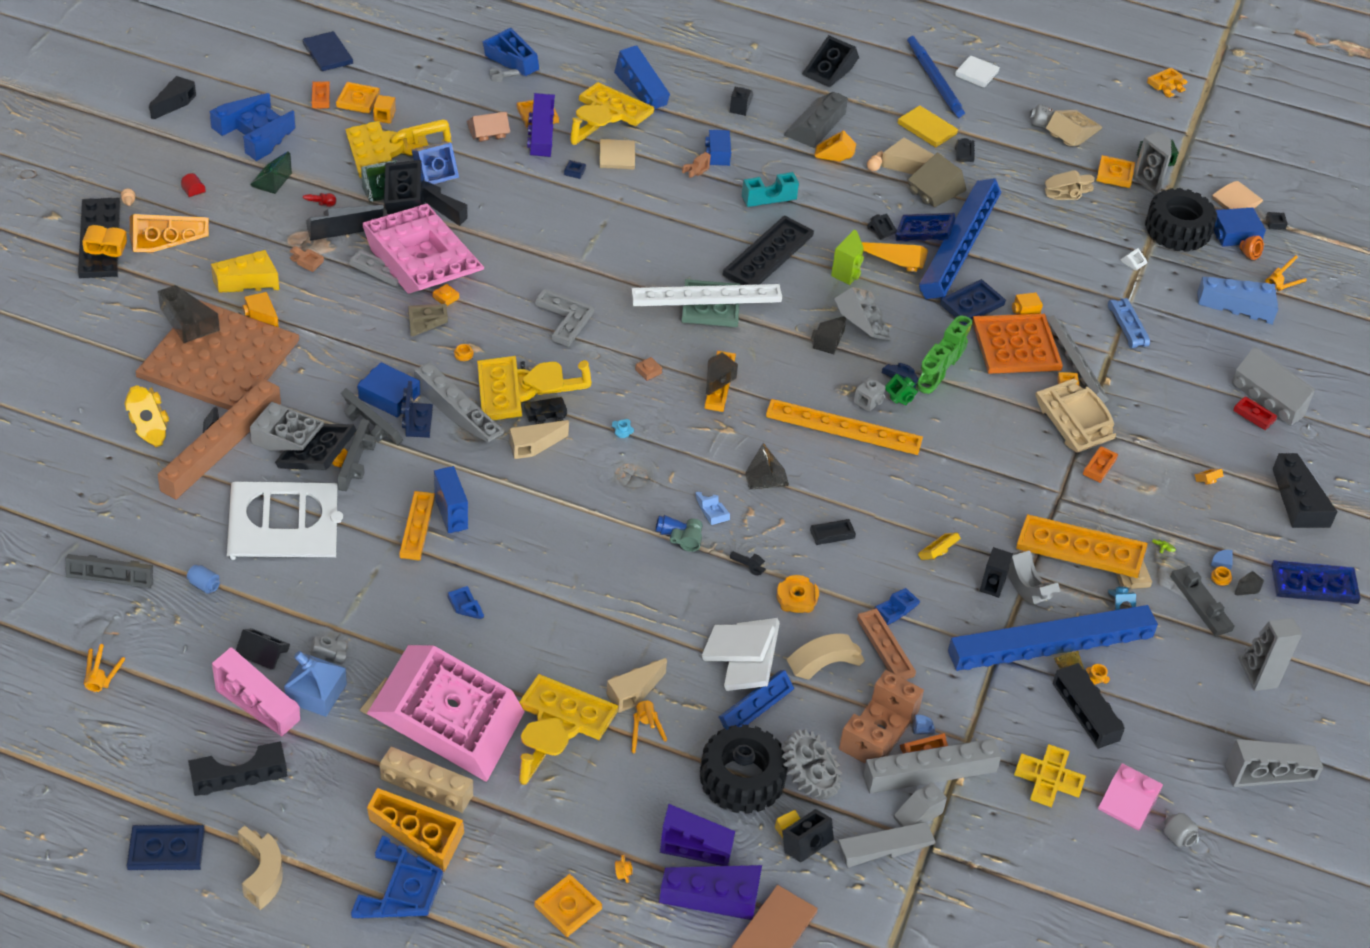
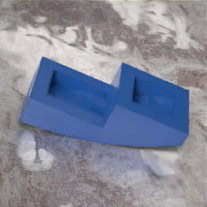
M905 588L893 593L890 600L875 606L874 609H878L886 624L889 625L919 605L920 600Z

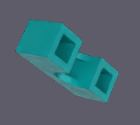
M794 172L777 174L776 181L768 187L764 186L760 177L743 179L741 196L747 207L797 200L799 182Z

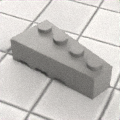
M1294 618L1269 621L1259 632V637L1252 640L1253 645L1247 647L1244 650L1245 654L1238 657L1254 691L1279 687L1302 636L1301 629L1297 626Z
M1236 739L1225 764L1233 787L1316 781L1323 770V765L1315 746Z

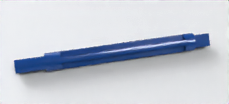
M914 35L910 36L907 41L914 50L915 56L951 111L960 118L965 114L960 101L925 48L920 45Z

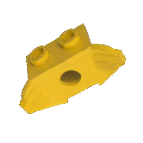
M138 385L130 387L124 405L126 411H130L128 415L131 423L136 425V434L155 448L162 446L166 437L167 422L170 420L166 410L162 411L160 403L162 401L159 393L154 392L152 387L149 388V391ZM149 410L152 413V418L148 421L141 419V411Z

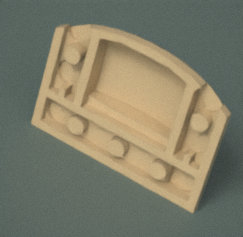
M1071 379L1038 391L1035 394L1042 413H1046L1065 439L1064 444L1078 453L1115 439L1116 433L1113 434L1114 421L1105 404L1090 388L1086 386L1084 389L1076 385L1078 380Z

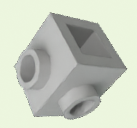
M869 377L865 382H861L858 385L854 403L870 412L884 401L885 386Z

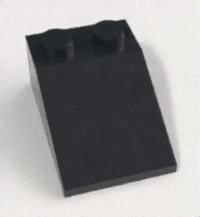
M828 35L802 75L831 87L851 71L859 59L857 49L851 44Z
M415 160L385 164L384 205L387 214L390 215L424 205L422 161Z

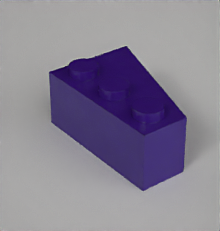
M534 93L533 112H529L528 123H532V125H528V135L531 138L528 137L527 148H530V155L551 157L555 95Z

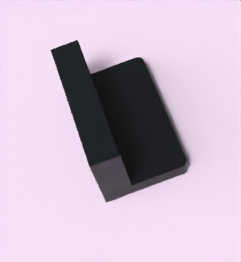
M250 628L242 630L236 651L247 660L269 669H275L280 653L288 652L290 644Z

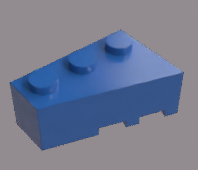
M512 28L506 29L483 41L485 57L510 69H517L524 76L539 70L537 53Z

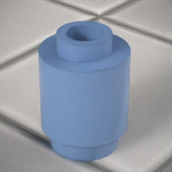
M202 565L192 566L187 573V579L190 584L207 594L216 591L220 585L219 575Z

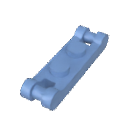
M1122 298L1120 301L1115 299L1109 300L1108 308L1115 315L1128 340L1129 347L1149 346L1150 338L1128 298Z

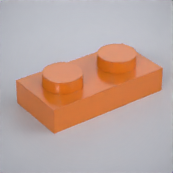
M312 82V108H330V82Z
M1100 446L1084 469L1083 475L1101 483L1117 460L1118 454Z

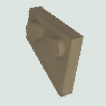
M446 304L408 306L411 337L448 322Z

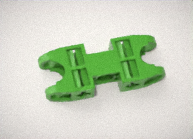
M956 317L945 330L939 344L935 343L923 359L921 364L923 372L917 383V389L920 392L932 393L945 378L946 370L951 364L955 365L965 351L968 344L966 337L972 327V320L969 317ZM963 321L968 325H961L959 322ZM927 383L931 387L925 388L922 386V384Z

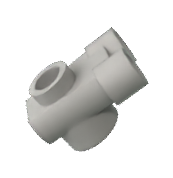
M328 636L314 637L311 643V656L325 661L327 658H331L333 661L343 664L346 659L345 649L347 642L338 639L332 640Z

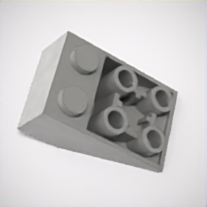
M851 287L834 298L841 314L871 337L888 341L892 340L890 329L884 324L882 312L877 308L874 302L875 297L870 291Z
M271 402L250 426L251 442L269 451L303 450L321 429L324 422Z

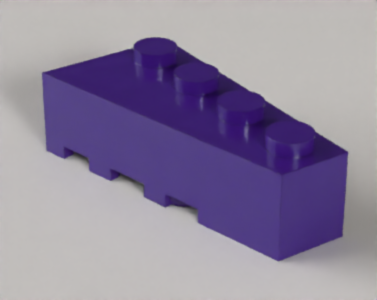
M762 865L666 867L661 884L659 903L752 920Z

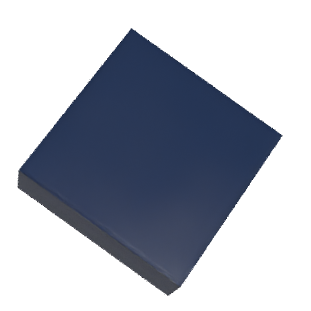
M569 160L564 169V175L581 179L586 170V164Z

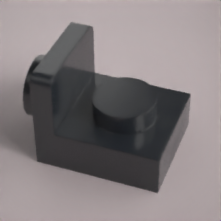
M967 138L958 139L955 144L956 161L974 162L975 140Z
M887 213L881 216L880 214L870 218L871 222L867 225L868 229H875L880 240L897 232Z

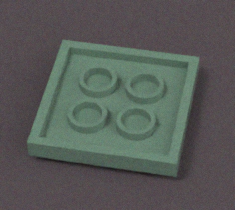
M685 279V287L740 285ZM739 303L683 305L682 322L738 327Z

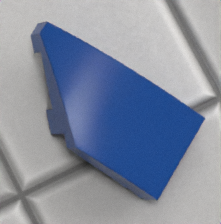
M468 586L448 592L447 597L456 613L478 619L484 618L482 609L478 601L474 600Z

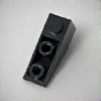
M176 76L149 104L151 119L159 118L188 105L196 96L195 81Z

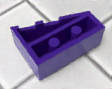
M668 804L662 828L660 853L720 866H729L735 831Z

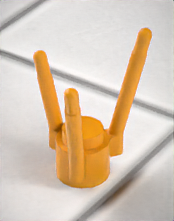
M1295 255L1281 269L1278 267L1265 280V283L1275 284V289L1281 291L1284 288L1306 282L1307 279L1304 278L1283 284L1285 279L1282 273L1298 256Z
M103 644L99 645L93 669V649L90 648L88 650L86 677L83 684L86 689L93 692H100L103 687L108 688L111 679L125 661V657H122L106 678L105 672L99 669Z
M641 701L636 705L637 713L633 714L634 727L631 750L633 754L636 752L639 721L643 724H650L652 729L655 728V722L663 741H667L663 727L658 719V714L655 712L651 701Z

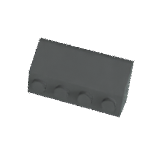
M833 91L817 98L784 133V136L815 148L846 114L848 97Z

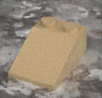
M1060 110L1054 112L1046 129L1050 131L1052 136L1060 137L1064 140V144L1072 147L1085 142L1100 131L1103 126L1077 110Z

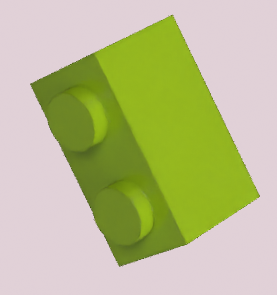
M853 230L835 248L831 276L848 285L860 277V266L864 259V256H862L864 248L856 230Z

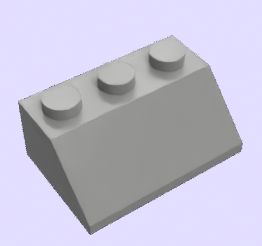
M1157 131L1144 137L1133 179L1154 195H1157L1162 188L1171 158V139Z

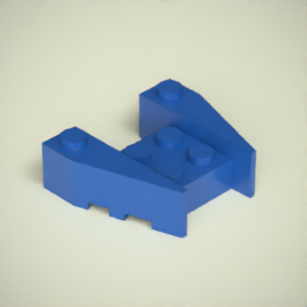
M269 93L226 103L209 111L211 128L221 136L235 129L244 134L245 153L255 161L269 155L273 151V147L276 144L279 145L282 142V138L286 134L289 135L295 129L294 111L292 110L282 116L271 110Z

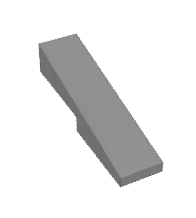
M927 822L839 840L840 851L847 868L889 854L894 858L935 844V839Z

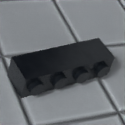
M1079 663L1056 670L1052 684L1096 747L1099 749L1119 742L1125 729L1124 724L1115 715L1111 705L1105 701L1099 688L1093 684L1087 671L1083 670Z

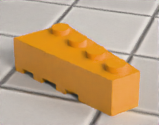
M379 788L376 789L367 806L371 822L445 873L464 834L462 819Z

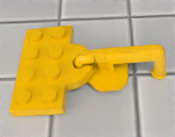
M597 82L579 95V101L586 105L576 110L578 118H572L571 144H578L600 126H604L609 122L623 120L630 125L637 126L654 113L655 107ZM582 120L587 121V124L579 129Z
M444 119L401 129L398 132L382 131L379 121L345 129L360 178L385 172V164L393 163L391 158L401 153L413 156L412 149L428 145L425 135L442 131V142L452 143L449 123Z
M516 356L477 361L481 410L492 420L522 417L521 402L530 400L536 394L543 395L587 389L592 384L589 362L587 360H583L578 364L582 377L563 379L562 367L558 362L539 363L531 371L517 369Z
M538 674L519 701L523 710L537 715V721L527 724L521 733L522 743L536 750L533 755L523 753L520 756V783L526 785L547 754H561L567 746L569 739L575 737L579 732L600 740L617 714L619 705Z

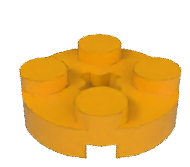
M791 575L786 577L785 581L778 584L776 597L783 611L810 613L818 602L819 589L815 583L813 585L809 582V578L802 575ZM795 592H799V594L802 596H796L794 594Z

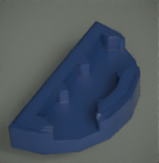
M898 363V365L887 364L882 368V373L891 378L896 373L904 378L908 376L914 381V387L916 388L918 377L915 374V370L909 365Z

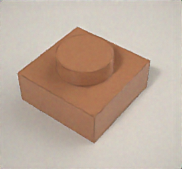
M652 357L637 363L635 366V370L646 381L662 374L663 368Z

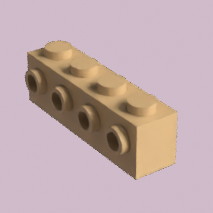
M392 746L380 762L381 780L461 813L464 812L473 797L472 779Z

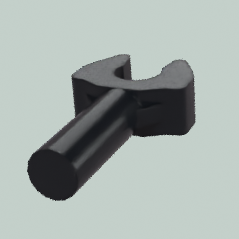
M734 551L730 553V559L749 566L753 575H761L766 570L761 566L765 560L757 554L749 558Z

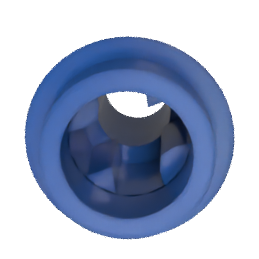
M666 515L658 516L655 532H659L660 535H671L673 529L685 530L687 524Z

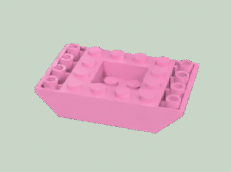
M428 204L363 223L371 251L385 263V267L390 269L391 275L398 279V283L408 294L484 270V266Z
M408 645L367 712L368 715L485 782L488 781L525 713L511 689L434 645ZM452 699L456 701L458 707L450 706L447 700Z

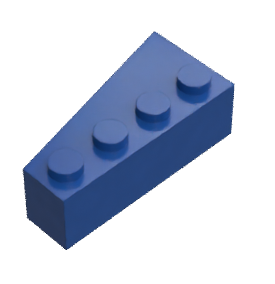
M635 45L620 50L614 73L640 101L655 107L654 109L666 106L670 93L639 47Z

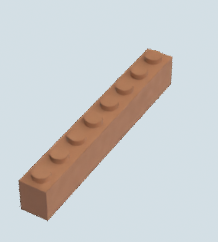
M265 379L261 380L157 474L160 491L177 500L250 433V426L271 402L281 404L279 386Z

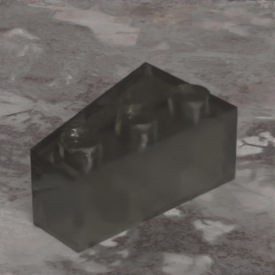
M177 285L158 291L160 309L183 343L220 331L218 313Z

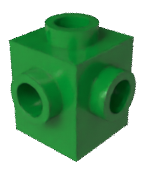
M897 373L885 386V390L890 394L889 398L896 404L900 402L905 406L919 392L914 387L915 383L908 376L904 378Z

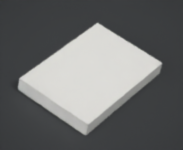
M714 625L702 653V658L704 661L763 662L775 628L773 625Z

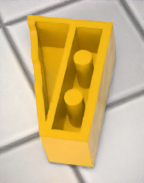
M266 250L211 264L213 282L219 293L243 292V289L255 288V291L273 287V290H280L278 272Z

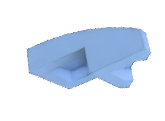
M696 492L697 502L711 525L730 520V513L719 502L718 495L707 497L703 496L702 492Z

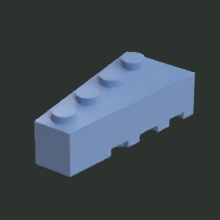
M1202 276L1197 291L1199 305L1220 311L1227 309L1235 315H1239V313L1250 315V319L1253 320L1261 318L1267 320L1266 323L1272 325L1279 309L1275 284Z

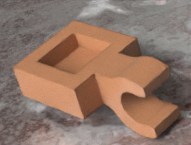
M704 152L697 156L693 164H685L682 167V173L684 174L689 171L690 178L695 175H701L709 169L711 155Z
M294 246L290 250L293 253L290 259L311 272L315 271L324 262V256L310 249L304 252Z

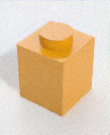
M378 95L373 107L374 121L391 124L396 112L395 97Z
M1037 292L1018 294L1015 296L1014 303H1012V311L1016 315L1041 314L1043 304Z

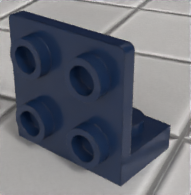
M408 381V387L403 390V400H406V402H402L401 414H405L402 417V428H406V437L430 438L433 404L413 403L412 381Z

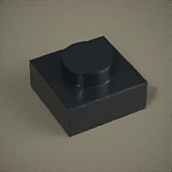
M1267 212L1266 221L1269 229L1287 228L1288 223L1285 213Z

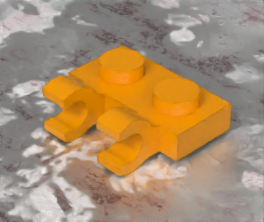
M1168 68L1148 77L1147 83L1158 91L1162 89L1165 96L1170 98L1174 96V93L1171 92L1173 89L1180 93L1186 91L1182 85L1187 84V80L1183 79V75L1173 68Z

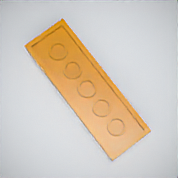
M1027 514L1016 549L1030 550L1031 553L1138 578L1148 543Z

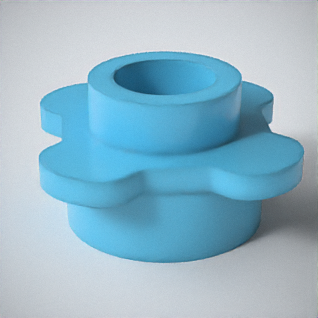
M628 419L613 421L612 427L615 428V435L620 438H626L632 434L634 428L630 425L631 421Z

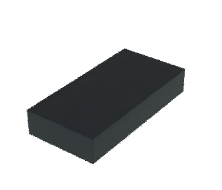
M850 519L816 524L810 527L816 545L855 539L856 536Z

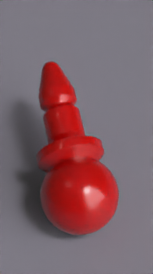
M332 193L303 195V199L318 202L320 206L331 207L337 201Z

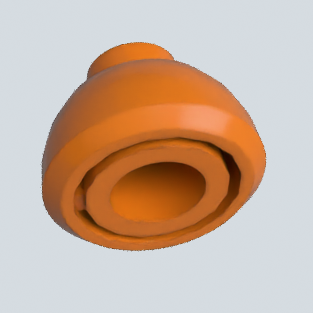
M1251 236L1246 240H1242L1239 247L1247 258L1257 260L1263 252L1264 242L1261 236Z

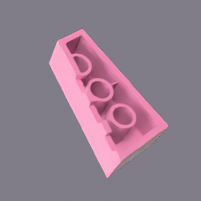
M232 647L212 663L216 691L281 737L301 720L298 703L290 699Z

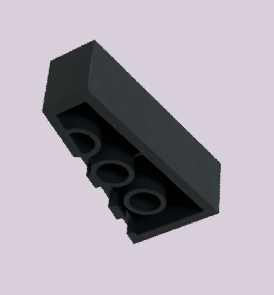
M1279 453L1272 470L1292 528H1331L1337 510L1299 454Z

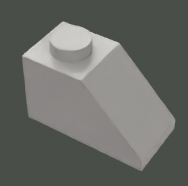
M931 782L915 791L894 814L893 818L901 827L929 822L943 814L947 797Z

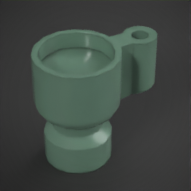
M689 519L685 530L677 528L672 530L670 542L680 544L688 552H694L701 545L703 524L698 519Z

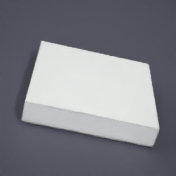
M970 55L956 71L955 76L985 88L999 72L1000 67Z

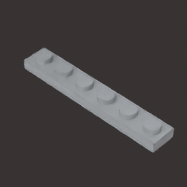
M1054 315L1048 319L1051 324L1050 330L1055 336H1058L1057 342L1059 345L1066 349L1065 355L1070 361H1073L1074 365L1072 367L1082 376L1080 378L1081 382L1105 403L1109 400L1108 396L1064 323Z

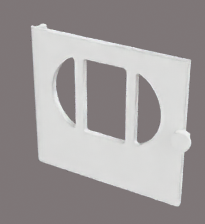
M232 482L226 556H230L231 560H235L236 556L336 557L337 523H340L343 519L342 512L337 511V483ZM271 494L300 495L298 529L269 528ZM264 495L263 523L260 528L249 520L246 510L253 499ZM307 495L314 498L322 508L320 519L309 528H305Z

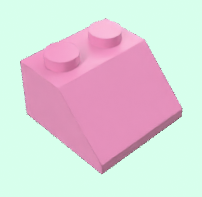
M1122 763L1112 779L1098 810L1139 831L1156 803L1163 784Z

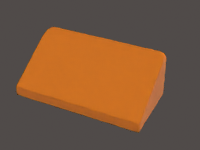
M945 733L901 744L900 749L902 753L945 747L948 746Z

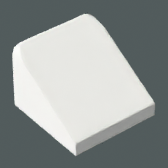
M1139 248L1120 259L1121 262L1135 271L1148 263Z

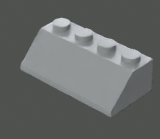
M1254 347L1236 369L1231 382L1290 426L1305 416L1315 391L1313 387L1257 347Z

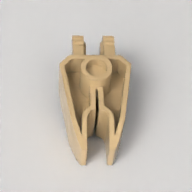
M1076 170L1057 174L1045 181L1046 188L1044 190L1047 197L1055 200H1078L1082 197V193L1094 190V185L1091 184L1094 181V177L1092 175H1079V172Z

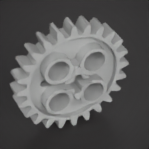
M806 729L803 731L798 730L789 735L784 741L785 746L782 747V750L785 752L782 757L787 760L784 766L790 769L787 774L794 777L792 782H798L799 790L803 788L806 796L811 794L812 799L817 797L819 801L822 799L827 800L837 794V790L841 788L840 783L843 782L839 777L842 775V772L838 770V767L841 765L835 762L834 759L837 756L831 754V747H826V740L821 742L820 735L814 737L813 731L808 733ZM820 760L822 761V763H816V764L812 765L813 763H815V762H817V761H820ZM809 765H812L811 767L806 768V769H803V768H802V767H804V766L807 767V766H809Z

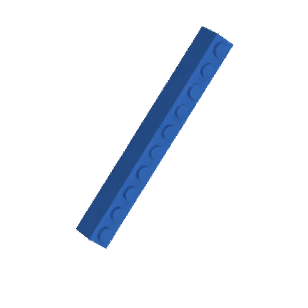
M996 178L976 181L919 283V289L925 299L946 296L1002 193Z
M1144 605L952 637L948 653L956 671L970 670L976 667H989L994 664L1011 663L1023 659L1029 660L1035 657L1070 653L1082 649L1088 650L1093 647L1128 643L1134 640H1146L1154 636L1158 623L1149 606Z

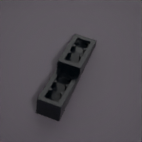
M423 180L425 203L460 226L468 218L467 204L442 194L441 187Z

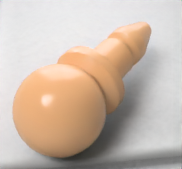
M883 151L877 152L876 155H873L868 160L867 168L870 171L879 170L882 164Z
M126 188L121 192V199L127 206H131L135 201L136 195L132 189Z

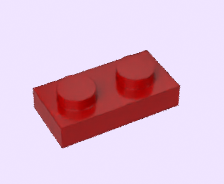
M1246 396L1233 409L1234 412L1264 430H1267L1277 419V415Z

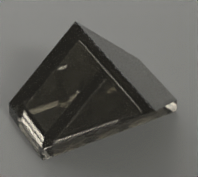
M762 443L745 473L749 490L788 486L789 482L785 469L766 445Z

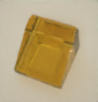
M1079 651L1054 658L1060 669L1079 663L1083 670H1085Z

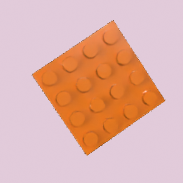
M1045 314L973 316L972 324L988 374L1062 370L1063 364Z

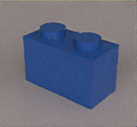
M709 130V135L705 136L706 152L711 155L710 165L730 166V130Z

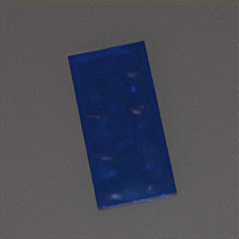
M1276 560L1272 562L1271 567L1276 597L1359 604L1361 597L1354 567Z

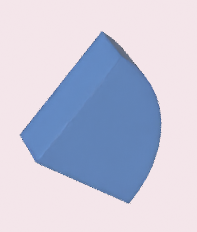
M1233 550L1217 552L1210 566H1223L1231 570Z
M915 715L912 726L913 734L935 733L934 723L929 717Z

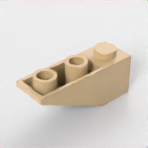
M569 420L510 428L509 442L514 459L533 457L566 438L569 434Z
M666 658L653 661L646 666L635 668L628 673L614 676L607 680L606 694L612 703L619 705L618 713L635 707L666 674Z

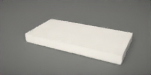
M778 618L737 623V625H773L775 632L763 662L729 661L724 683L726 691L768 686L780 624Z

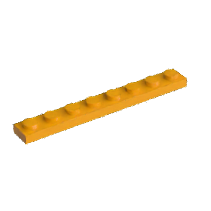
M771 399L766 413L767 418L914 455L919 454L923 436Z

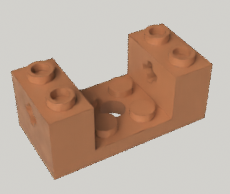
M885 670L875 683L872 700L860 716L853 714L844 726L839 750L865 764L867 759L888 756L915 715L919 712L924 689ZM877 725H882L885 727V729H882Z

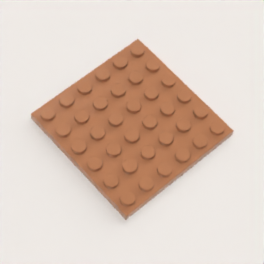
M197 299L135 371L136 377L229 410L261 380H268L298 343L299 334Z

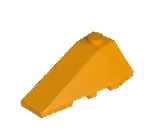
M140 214L130 216V240L133 252L152 253L208 236V218Z
M862 242L863 251L906 268L908 272H917V269H923L928 255V249L921 245Z

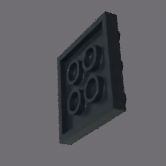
M324 424L303 450H284L275 463L280 469L327 470L357 430L354 424Z

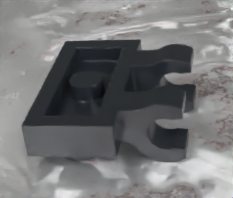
M562 397L524 403V410L528 421H535L536 424H543L548 418H554L555 422L564 421L563 418L567 415V408Z

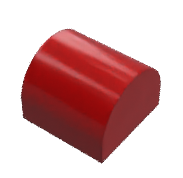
M189 173L182 178L181 187L188 197L206 192L205 186L196 174Z

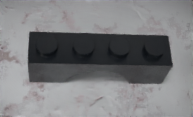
M281 741L258 746L252 759L238 766L222 765L212 756L188 760L195 796L208 795L217 791L232 790L236 787L255 785L264 781L288 777Z

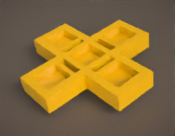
M1048 744L1043 761L1021 753L1014 775L1035 782L1030 798L1031 801L1052 808L1057 790L1079 798L1086 775L1065 768L1070 751Z

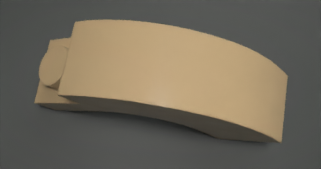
M829 634L816 638L801 646L786 659L794 675L810 680L820 669L834 662L842 661L860 666L865 661L861 654V648L853 643L847 634Z
M243 826L238 831L239 844L260 862L257 870L242 883L243 895L261 910L275 897L281 886L283 878L281 853L278 844L269 833L261 838L258 832L255 830L251 831L246 826Z

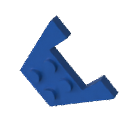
M382 835L375 852V858L394 862L397 865L383 900L358 894L351 911V918L428 916L443 878V870L420 856L415 857L407 852L405 847L395 845L390 842V838Z

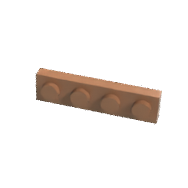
M878 609L858 614L857 620L888 671L905 680L915 677L916 670Z

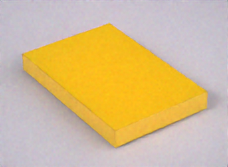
M920 105L898 118L897 122L935 148L958 133L956 127Z

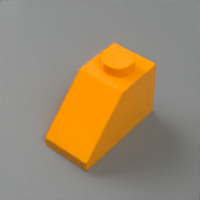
M842 130L818 144L815 157L838 162L850 159L855 153L856 143Z
M267 292L244 297L245 305H242L245 316L279 328L278 316Z

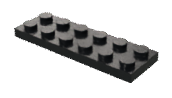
M120 198L82 199L79 278L118 277L119 257L107 256L103 253H87L83 249L82 241L88 226L98 225L107 229L120 228Z
M784 215L723 269V276L740 285H760L813 237L814 230Z

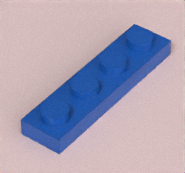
M778 671L769 678L768 686L757 687L721 714L719 719L723 727L728 730L729 726L737 725V727H742L743 724L748 725L793 691L794 687L786 671Z

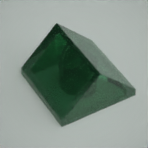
M287 151L269 162L250 185L254 188L276 194L292 174L290 152Z
M397 160L361 167L362 188L369 202L384 200L385 164L397 163Z

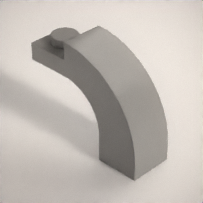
M1030 550L1013 553L1008 576L1019 595L1025 601L1031 604L1040 603L1052 599L1053 593L1060 591L1058 582H1045L1040 578L1034 567Z

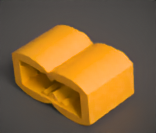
M98 225L88 226L82 241L83 249L90 254L103 253L107 256L119 257L122 255L127 242L126 231L120 228L107 229Z

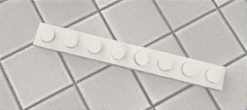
M780 284L631 288L633 306L782 302Z

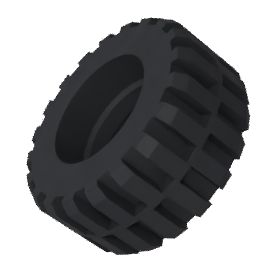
M1170 188L1167 191L1159 192L1151 200L1145 226L1150 237L1156 240L1159 245H1164L1168 249H1175L1174 251L1184 250V252H1189L1191 249L1194 251L1202 248L1209 242L1217 220V212L1214 209V205L1211 202L1209 203V199L1202 197L1200 193H1194L1189 189Z
M743 724L742 727H737V725L729 726L728 730L723 728L717 732V735H712L703 748L700 766L702 789L706 795L710 794L709 799L715 804L718 802L720 804L719 807L725 810L729 808L734 813L745 811V814L752 813L753 810L759 812L765 810V806H772L776 799H779L782 795L788 767L784 766L787 760L782 757L785 752L781 748L782 743L777 738L773 739V735L770 732L761 731L762 728L755 726V728H751L749 725ZM748 745L754 750L755 761L753 764L757 765L763 773L755 777H740L728 771L725 765L734 761L732 754L737 746Z

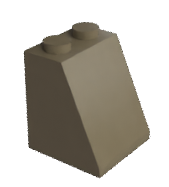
M938 152L908 179L909 190L914 195H919L924 203L930 204L934 208L967 190L962 170Z

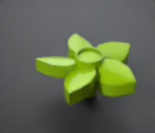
M1160 539L1152 540L1154 544L1161 548L1159 552L1162 554L1164 550L1169 552H1175L1176 550L1173 545L1166 541H1161Z

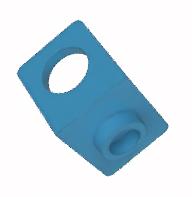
M1116 587V589L1108 590V593L1115 597V610H1120V605L1126 601L1131 604V608L1136 607V593L1129 590L1128 587Z

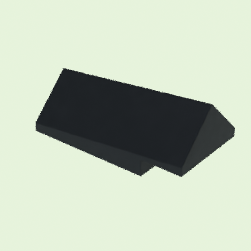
M383 205L328 208L323 212L324 216L310 217L306 220L310 241L365 232L363 223L383 217Z

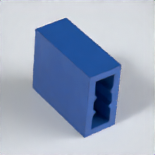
M1253 207L1216 210L1217 220L1213 231L1222 247L1240 245L1242 240H1246L1251 236H1261L1263 239L1266 229Z
M380 362L358 383V398L398 418L401 415L402 402H406V400H403V390L408 387V381H412L414 401L420 395V380Z
M451 466L434 470L435 501L447 532L453 533L468 529V500L455 467Z

